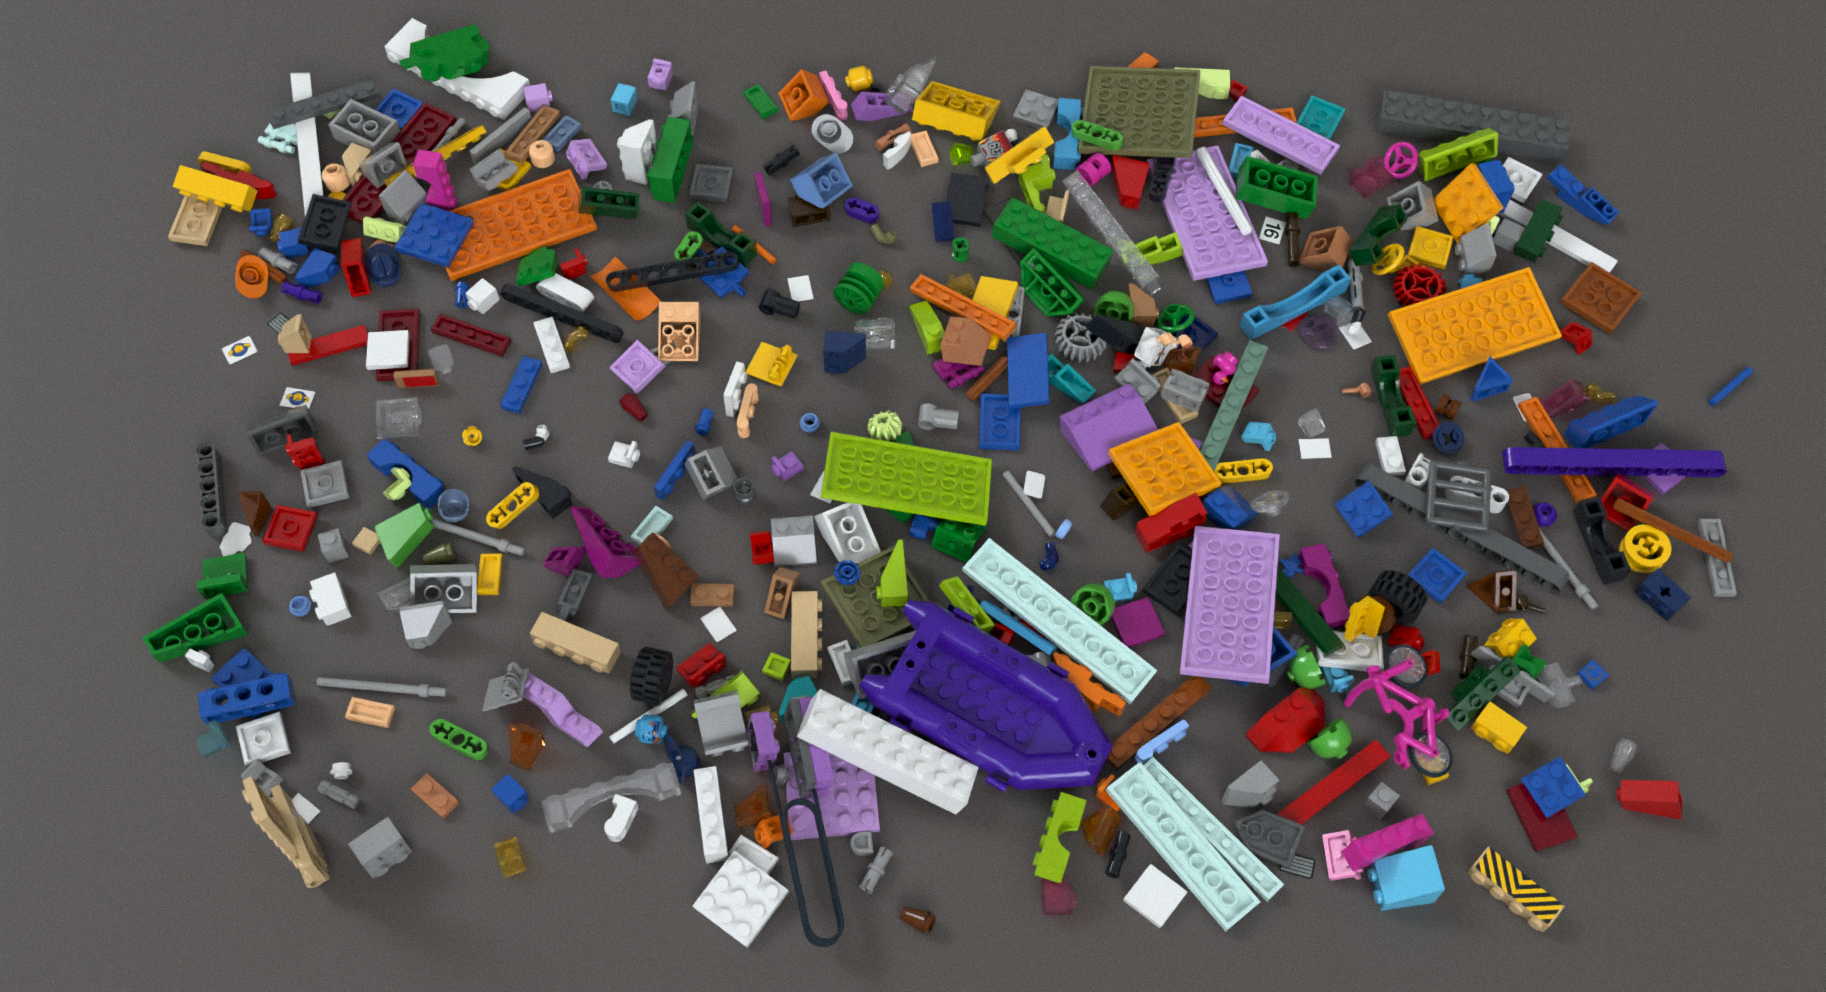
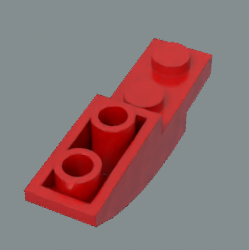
M207 162L200 166L202 172L251 186L258 191L255 199H271L277 196L274 185L270 181L262 180L253 173H246L240 170L236 175L232 171L227 172L218 165H212Z

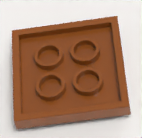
M1591 262L1561 299L1560 304L1611 335L1640 298L1642 292Z

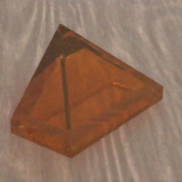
M1105 805L1081 822L1087 844L1100 856H1104L1122 818L1109 805Z

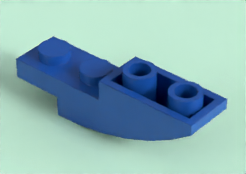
M1562 164L1546 177L1559 190L1556 194L1558 197L1592 220L1608 225L1620 213L1596 189L1591 187L1588 190Z

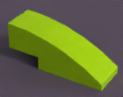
M1174 232L1160 239L1156 235L1121 250L1127 268L1152 265L1182 256L1183 248L1177 233Z

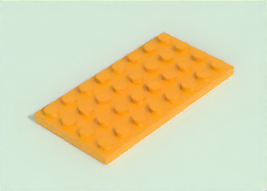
M1530 267L1390 311L1387 314L1420 385L1485 364L1490 356L1497 360L1562 337Z

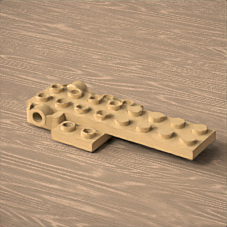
M252 776L242 780L245 787L242 793L246 802L250 803L254 809L250 812L255 823L260 825L262 831L267 833L270 840L273 839L275 845L280 847L282 853L287 855L289 861L293 862L296 869L299 868L306 887L314 888L329 880V871L324 859V852L317 842L312 828L297 812L292 799L280 785L271 788L274 797L270 798Z

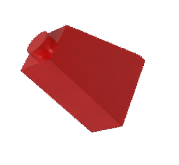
M1113 155L1111 173L1119 206L1138 210L1150 163Z
M361 238L341 241V265L351 297L371 294L369 272L365 259L366 252Z
M1621 780V788H1617L1616 795L1617 801H1621L1623 809L1682 819V795L1678 781Z

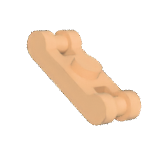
M748 384L745 388L737 419L738 435L740 438H747L750 435L749 420L754 417L755 406L753 404L759 400L758 388L755 384Z

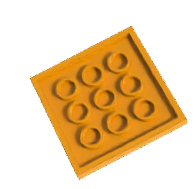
M1180 422L1113 447L1108 451V455L1149 517L1195 492L1199 497L1218 489L1222 484Z

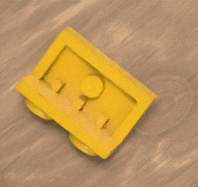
M1366 596L1358 603L1355 602L1349 609L1350 616L1345 624L1344 638L1352 642L1362 633H1365L1372 639L1377 637L1385 607L1369 596Z
M1509 618L1502 623V627L1497 632L1488 637L1489 640L1484 644V647L1494 649L1496 654L1502 659L1505 656L1513 659L1523 644L1529 647L1537 638L1524 619Z

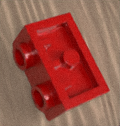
M291 434L286 435L288 443H285L287 454L291 455L294 466H298L300 470L325 464V460L314 438L295 442Z
M710 642L677 666L676 670L693 689L696 686L703 685L712 674L722 671L727 664L726 657L723 653L720 654Z

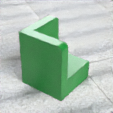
M1524 644L1512 659L1521 671L1530 674L1534 680L1537 679L1546 666V661L1531 656L1528 646Z

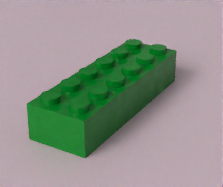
M1014 197L1011 198L994 223L991 236L1025 255L1032 248H1035L1054 264L1064 276L1093 290L1108 267L1114 251Z

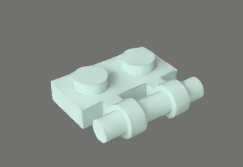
M269 124L264 131L266 137L259 136L258 143L263 144L264 147L270 149L273 147L282 153L288 152L293 154L295 147L292 144L298 146L295 124L273 129L272 125Z

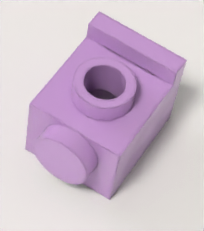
M654 58L652 68L647 77L649 87L667 91L673 76L672 62Z

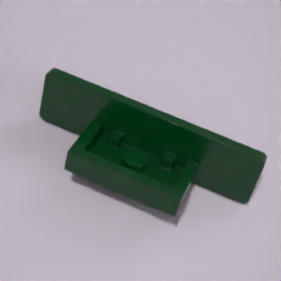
M1505 656L1492 670L1480 664L1470 672L1466 679L1458 683L1450 693L1457 703L1449 709V716L1446 719L1456 730H1460L1509 684L1521 670L1508 656Z

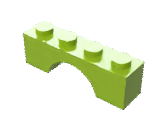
M1063 792L1060 793L1058 800H1053L1050 812L1054 814L1053 817L1048 816L1044 828L1048 830L1047 835L1042 834L1039 843L1042 851L1041 853L1036 852L1033 865L1037 866L1036 876L1061 884L1070 852L1061 845L1058 836L1067 831H1078L1087 800Z

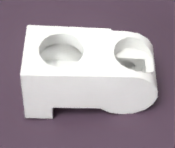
M616 794L612 801L615 811L604 826L608 839L613 842H619L624 839L639 809L636 801Z

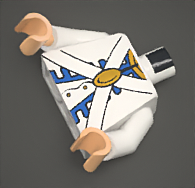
M1146 327L1134 356L1141 360L1140 362L1148 372L1151 365L1160 366L1171 349L1178 348L1179 344L1185 349L1193 343L1187 335H1181L1177 339L1171 333H1167L1162 329Z

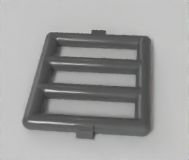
M1437 460L1430 461L1425 521L1428 524L1452 527V530L1455 531L1468 529L1487 532L1489 530L1491 469L1466 465V462L1457 461L1456 463ZM1437 469L1482 475L1483 485L1437 479ZM1436 487L1482 494V503L1476 504L1436 498ZM1435 506L1480 512L1481 522L1434 516Z

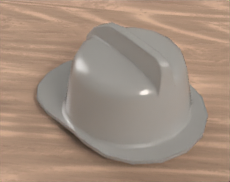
M823 114L814 120L811 130L813 137L824 147L838 154L847 152L853 144L852 132L839 119L829 114Z

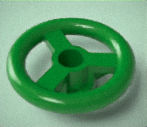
M1170 304L1160 312L1159 318L1156 319V324L1159 329L1165 332H1179L1192 324L1195 313L1187 305ZM1189 314L1188 319L1179 325L1181 319ZM1162 320L1170 321L1173 327L1163 325Z

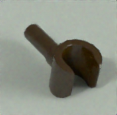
M1519 595L1518 599H1516V609L1518 611H1525L1527 609L1540 613H1545L1546 611L1545 608L1528 603V598L1525 595Z

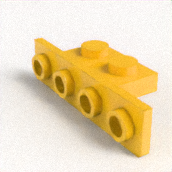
M1040 128L985 166V170L993 184L1010 173H1023L1027 170L1026 166L1031 163L1035 164L1042 159L1041 156L1047 153L1045 149L1054 143L1047 128Z

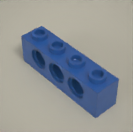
M275 673L271 677L253 678L249 682L231 683L227 687L209 688L204 692L198 693L199 714L206 725L296 705L293 681L287 673ZM273 689L270 694L265 695L268 690ZM251 694L248 699L243 700L246 695ZM228 699L225 704L221 705L224 700Z

